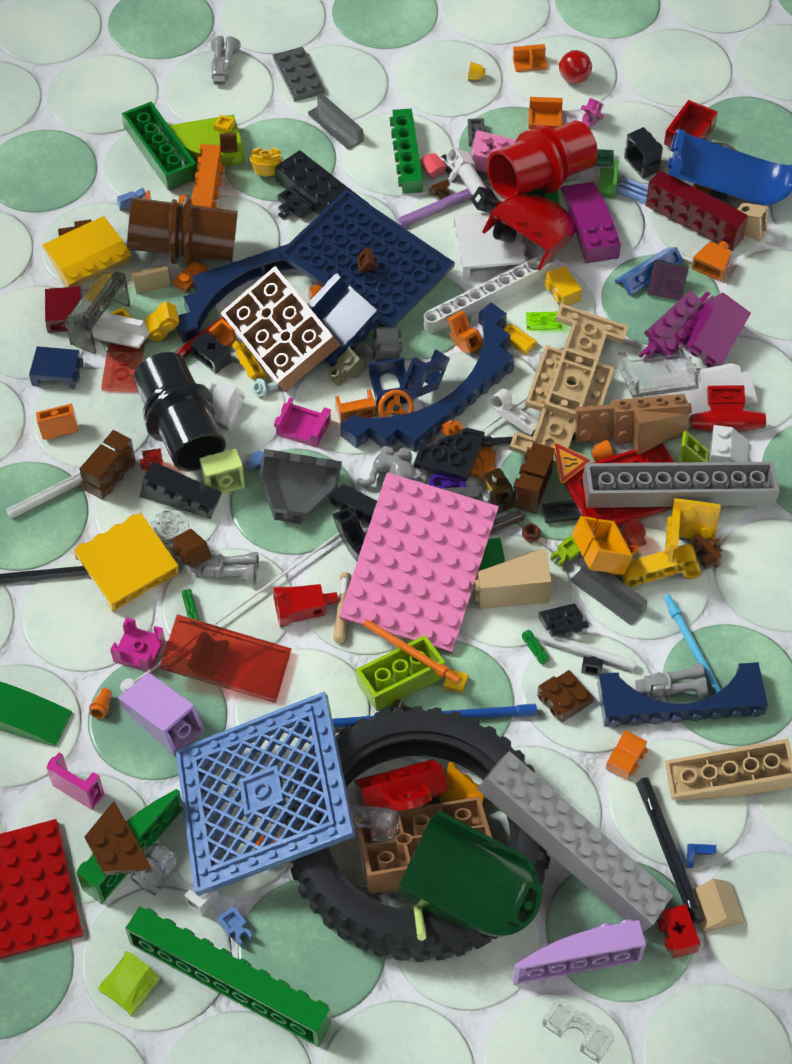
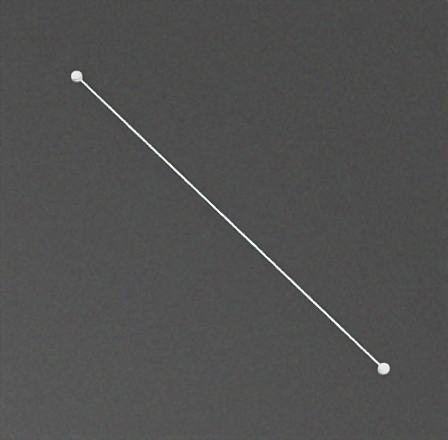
M527 397L522 399L515 406H519L520 404H522L524 401H526ZM500 415L498 418H496L495 420H493L491 423H489L487 426H485L484 428H482L480 431L486 430L488 427H490V426L493 425L495 422H497L499 419H501L502 416ZM424 470L421 474L424 475L428 471ZM337 533L335 536L330 538L324 544H322L313 552H311L306 557L301 559L295 565H293L284 573H282L277 578L272 580L266 586H264L255 594H253L248 599L243 601L241 604H239L226 615H224L219 620L214 622L201 633H206L208 630L213 628L215 625L224 620L230 614H232L237 609L242 607L244 604H246L259 593L264 591L270 585L275 583L277 580L282 578L284 575L293 570L299 564L304 562L310 556H312L317 551L326 546L328 543L333 541L340 534ZM200 633L136 680L125 679L120 685L122 694L145 674L152 672L199 638Z

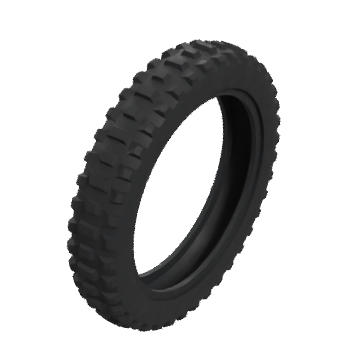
M414 706L413 710L403 711L402 707L394 708V711H389L388 714H384L383 711L376 712L374 717L368 720L364 717L358 719L356 723L350 725V728L345 726L336 735L346 788L368 769L391 759L408 756H429L445 759L463 766L484 780L497 762L510 751L535 773L532 765L525 763V755L521 750L515 751L511 747V741L507 737H499L496 734L495 728L479 725V720L474 717L462 718L461 713L457 711L443 713L442 709L437 707L427 711L423 710L422 706ZM310 760L304 768L309 769L314 761ZM302 772L298 776L297 781L301 782L305 773ZM312 777L308 786L312 787L317 779ZM304 790L300 799L304 800L309 791ZM316 795L311 804L316 805L320 796ZM296 802L291 811L296 813L301 804ZM325 804L322 809L327 811ZM307 808L303 817L308 818L312 809ZM319 813L314 822L319 824L324 815ZM290 815L285 820L287 826L293 818ZM506 815L510 829L509 847L524 855L533 864L542 886L545 879V869H548L551 857L547 855V851ZM299 821L295 830L299 831L304 822ZM329 847L288 862L293 864L291 868L293 880H298L300 883L298 886L300 895L303 899H309L310 909L314 914L319 913L323 917L324 925L329 929L335 928L338 936L343 940H353L356 947L365 951L372 949L374 955L382 957L389 954L393 955L395 960L408 961L410 958H414L416 962H424L425 960H430L431 957H435L439 961L452 958L454 953L457 957L465 955L466 952L472 950V947L479 949L490 943L492 938H498L460 926L423 910L426 939L420 941L417 938L414 910L392 907L362 893L340 871Z

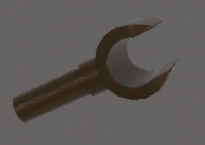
M399 699L395 700L390 708V711L402 707L403 711L413 710L412 707L406 706Z

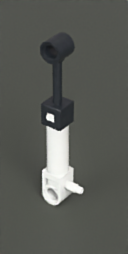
M451 148L447 153V163L453 170L448 178L449 181H453L457 175H460L472 194L471 201L476 209L491 214L498 202L494 192L486 188L474 168L476 164L469 152ZM500 220L493 228V237L496 240L512 243L517 237V231Z

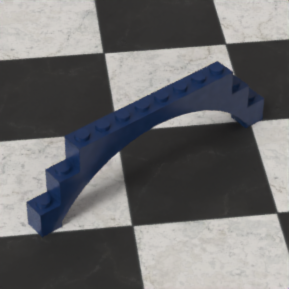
M286 245L192 276L196 292L183 296L187 313L178 316L179 324L176 327L183 344L199 334L209 313L224 297L236 288L267 274L274 267L279 271L296 269L279 257V252Z
M492 302L479 311L478 323L482 326L484 336L479 359L468 377L449 395L428 407L403 415L382 418H363L352 415L340 425V436L355 448L365 444L369 438L380 447L393 446L397 440L413 452L423 447L431 437H435L439 433L445 422L450 419L453 420L457 415L460 416L469 405H473L482 394L485 395L494 384H498L506 374H510L513 371L515 357L507 352L511 345V335L503 330L507 324V313Z

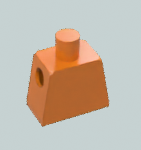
M721 241L719 244L708 242L693 257L691 269L721 282L731 257L728 243L725 241Z

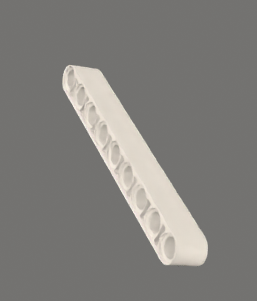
M543 253L428 310L424 314L425 332L429 334L437 333L449 327L447 319L459 311H464L466 317H469L481 311L489 303L492 302L494 304L546 278L547 272L556 269L557 257L555 256L539 271L537 268L545 254Z

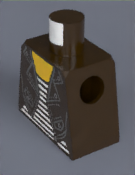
M496 468L485 473L482 476L480 486H482L483 494L488 502L499 506L497 514L513 508V487L504 475V472L500 468Z

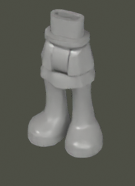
M216 36L211 40V49L214 51V58L211 63L214 85L226 84L233 66V53H237L240 50V41L232 36L226 37V43L223 36ZM226 44L225 57L221 58L222 51L224 50Z
M250 552L237 556L213 554L212 558L193 568L190 567V573H198L199 576L203 574L214 578L240 576L245 578L248 585L255 586L257 582L256 570L259 568V553ZM225 565H246V566L225 567Z
M697 663L693 667L681 671L668 672L666 670L663 673L658 672L650 676H644V679L635 680L636 690L646 694V696L651 694L663 697L664 695L670 696L676 693L694 691L699 699L708 698L706 677H704L705 673L702 663ZM684 679H694V680H691V681H686V682L673 683V684H671V682H673V681L684 680Z

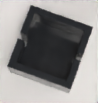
M644 127L627 134V147H625L624 159L642 179L657 173L660 170L663 152L662 145Z

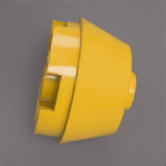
M272 147L271 151L256 148L252 150L250 157L255 174L264 177L275 175V166L283 161L281 151Z

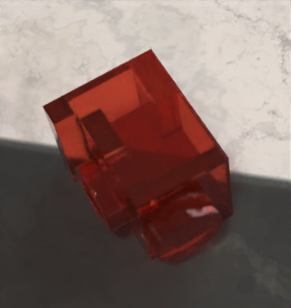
M637 518L622 523L621 535L627 546L636 545L641 547L646 545L644 539L646 531Z

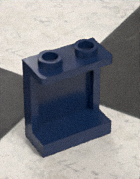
M37 346L29 372L31 385L39 386L40 380L68 382L70 383V388L75 389L76 382L78 383L80 380L79 370L83 368L84 363L83 358L80 356V351Z

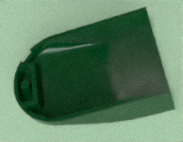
M438 810L430 817L394 895L447 921L489 936L503 937L523 930L534 920L541 906L542 886L535 872V867L524 855Z

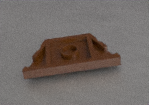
M112 802L84 836L104 875H114L116 873L132 874V871L151 872V866L116 802Z

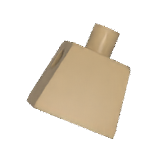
M742 203L737 210L748 215L744 235L760 242L767 232L768 207Z

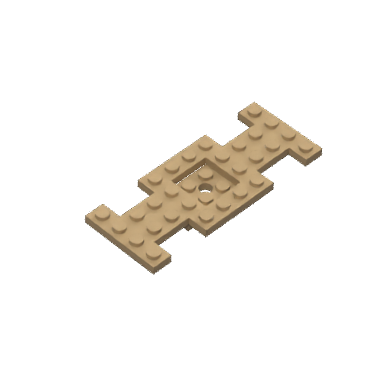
M562 303L560 304L555 321L571 326L563 350L548 345L545 346L524 405L542 411L533 437L515 431L509 450L525 455L527 449H531L533 442L552 448L555 443L569 448L575 430L576 407L603 405L615 369L598 362L605 339L623 344L629 326ZM572 380L576 385H569L567 381ZM554 454V463H553V465L557 466V465H556L555 454Z

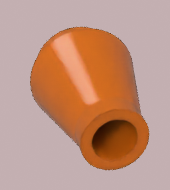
M102 688L90 704L89 712L93 717L103 719L108 715L112 696L111 690Z

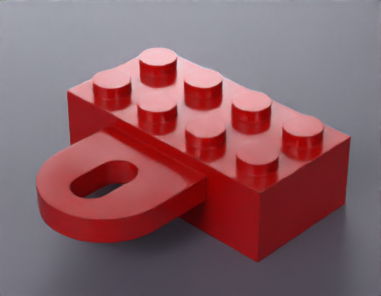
M434 759L354 780L359 805L366 813L371 815L381 813L382 809L389 807L392 810L417 808L429 803L432 798L440 797L442 793L448 792L443 767Z

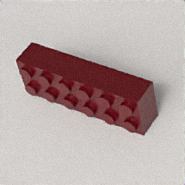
M661 170L649 181L645 204L648 208L718 244L721 241L727 242L729 245L728 249L731 251L743 240L748 220L747 214Z

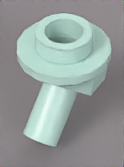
M256 379L252 386L253 393L258 397L265 396L267 391L278 389V384L276 382L266 384L263 379Z

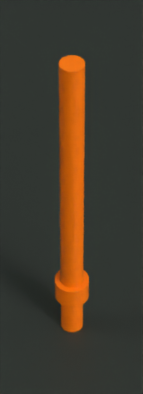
M368 619L365 620L364 627L436 671L438 676L443 679L447 678L457 685L461 682L462 678L451 672L449 667L444 664H438Z

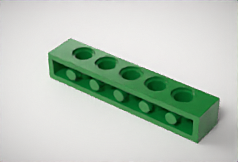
M412 108L392 110V117H389L390 127H393L391 129L392 139L395 138L393 140V151H397L394 152L395 163H398L396 165V173L400 175L398 177V187H402V194L423 192V179Z

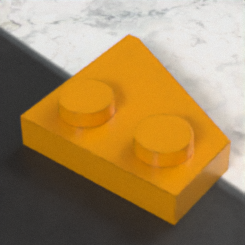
M449 762L445 777L448 792L442 793L440 801L449 802L480 796L483 806L485 796L477 790L479 784L474 783L471 777L467 774L464 775L455 767L454 763Z

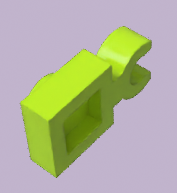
M572 535L558 545V551H554L551 554L550 560L553 561L555 558H559L557 566L562 567L565 559L572 561L581 554Z

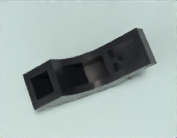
M348 506L332 514L342 541L357 562L366 535L360 525L358 515Z

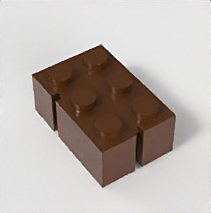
M112 430L103 441L104 444L115 449V451L100 444L79 468L81 479H83L84 491L101 500L112 492L113 487L123 479L125 473L136 462L132 439L115 430Z
M533 442L531 449H527L525 454L526 462L521 464L519 470L520 478L515 479L513 489H515L513 493V500H515L514 508L534 514L537 513L553 471L555 448Z

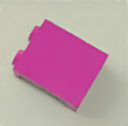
M289 397L287 403H284L282 406L281 415L275 419L276 435L318 448L331 422V409L324 407L320 413L295 405L293 398Z
M60 752L49 760L46 768L52 786L93 810L105 795L100 776L92 772L86 781L80 779L68 771L64 756Z

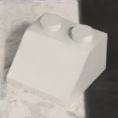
M714 425L710 443L709 462H747L748 440L733 427Z

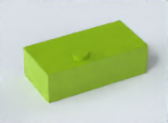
M426 635L408 643V645L438 664L446 666L445 661ZM399 648L355 669L357 684L376 711L392 704L397 699L400 700L443 679L436 674V671Z

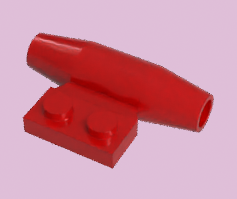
M744 385L707 386V403L711 411L690 415V428L695 430L712 432L714 425L733 427L737 432L766 427L765 413L742 410L746 403Z

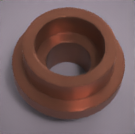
M527 524L522 529V537L526 541L535 542L539 540L541 530L536 524Z

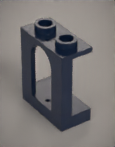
M436 349L429 362L425 363L417 357L412 358L400 390L406 392L414 399L437 390L450 358Z
M404 357L369 363V377L377 408L380 399L385 393L401 389L406 376ZM384 374H394L398 379L400 387L382 390L381 376ZM394 395L385 401L384 407H387V403L394 399ZM400 396L401 404L408 403L404 397Z

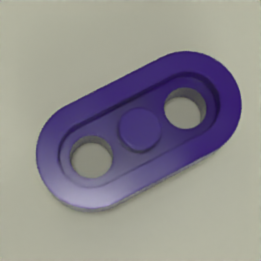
M435 474L430 478L429 485L437 488L466 487V482L449 476Z

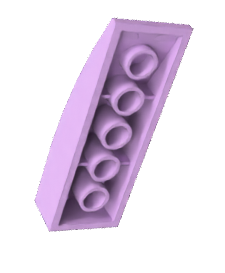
M627 919L621 921L620 924L611 925L610 923H605L598 928L576 933L551 943L514 965L513 985L642 961L646 943L640 921Z

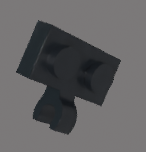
M291 187L278 194V200L282 203L278 207V210L281 211L278 213V216L282 219L286 218L290 211L301 218L313 210V205Z

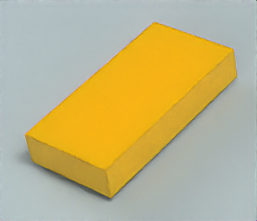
M509 323L503 329L511 335V346L524 355H527L537 346V340L513 324Z

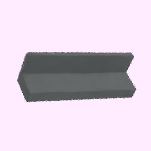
M323 93L317 96V107L308 111V115L347 150L364 141L363 128Z
M584 559L581 561L580 570L571 578L572 583L629 625H632L646 611L647 600L612 574L603 571H592L588 568Z

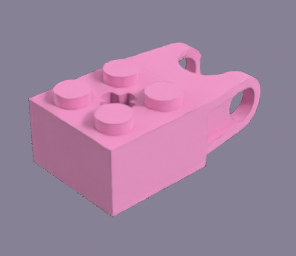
M477 130L471 148V157L476 164L475 170L487 172V160L490 154L514 144L516 140Z

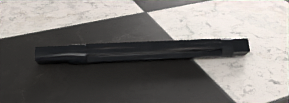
M648 777L641 778L636 783V786L658 837L683 905L686 904L693 924H699L705 918L668 829L655 791Z

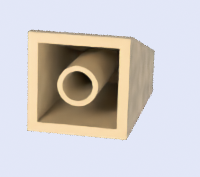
M540 549L479 571L478 579L474 580V600L479 603V609L548 603L552 581L546 549Z

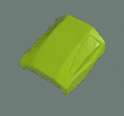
M125 951L124 956L116 967L100 984L98 991L112 999L132 1017L146 1001L160 978L138 957Z

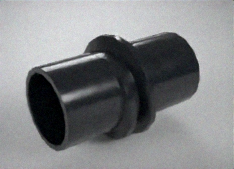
M161 352L141 362L134 372L133 380L144 403L143 418L148 434L155 440L163 442L174 466L179 470L186 472L200 470V458L221 453L226 448L225 438L214 419L215 412L212 406L213 396L211 391L205 385L195 382L185 360L177 353Z

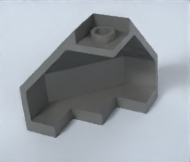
M264 449L260 479L274 520L297 524L305 521L338 488L342 461Z

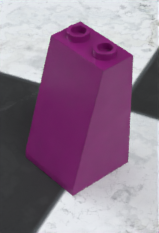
M724 292L708 299L686 345V349L690 351L692 356L704 361L707 367L721 366L751 312Z

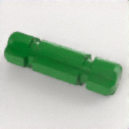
M183 590L182 597L189 623L191 625L198 624L200 620L192 590Z
M524 631L521 637L525 643H528L527 646L533 655L538 657V662L541 665L547 663L549 655L543 651L544 648L537 638L533 637L532 631Z

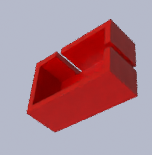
M688 100L666 129L664 145L671 147L675 131L678 129L686 131V134L706 140L716 126L718 111Z

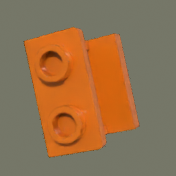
M530 97L528 130L538 125L549 126L552 129L561 126L563 98Z

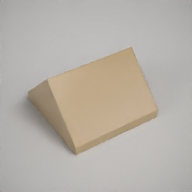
M166 265L130 272L136 294L171 286Z
M713 878L693 889L705 918L700 923L702 932L739 925L745 922L731 882Z

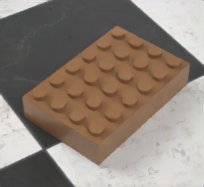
M276 267L272 268L221 312L273 380L285 392L340 346L339 342Z
M480 796L424 805L408 810H394L355 817L357 838L370 895L397 890L430 817L438 810L492 838Z

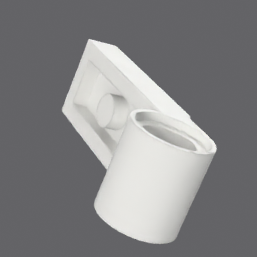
M500 389L489 400L491 408L501 414L509 423L514 424L522 432L531 436L535 432L538 421L511 403L512 395L507 389Z

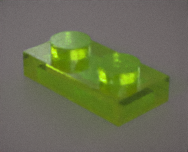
M558 311L526 312V330H562V323L555 321Z

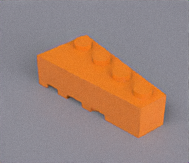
M200 144L201 157H198L197 162L198 172L195 174L192 203L193 205L217 208L216 200L220 198L219 187H222L223 183L221 176L225 174V165H222L221 146Z

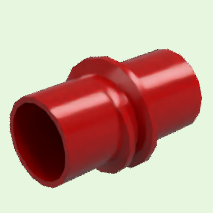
M577 120L553 129L545 125L535 126L519 134L514 144L490 154L487 160V172L490 183L496 193L505 200L510 197L525 195L539 188L542 189V192L548 194L557 191L563 181L569 176L594 166L598 156L595 137L586 124Z

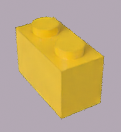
M565 265L546 273L544 285L552 293L555 302L569 306L581 301L582 288Z

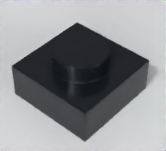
M584 656L581 673L598 676L602 672L604 660L594 656Z

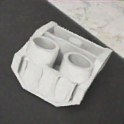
M215 381L211 383L209 389L213 396L214 419L217 424L225 426L229 430L245 400V394L236 386L222 381Z

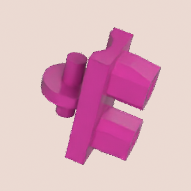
M589 98L587 106H581V110L586 112L582 117V122L587 126H593L597 121V117L603 119L604 114L601 111L604 104Z

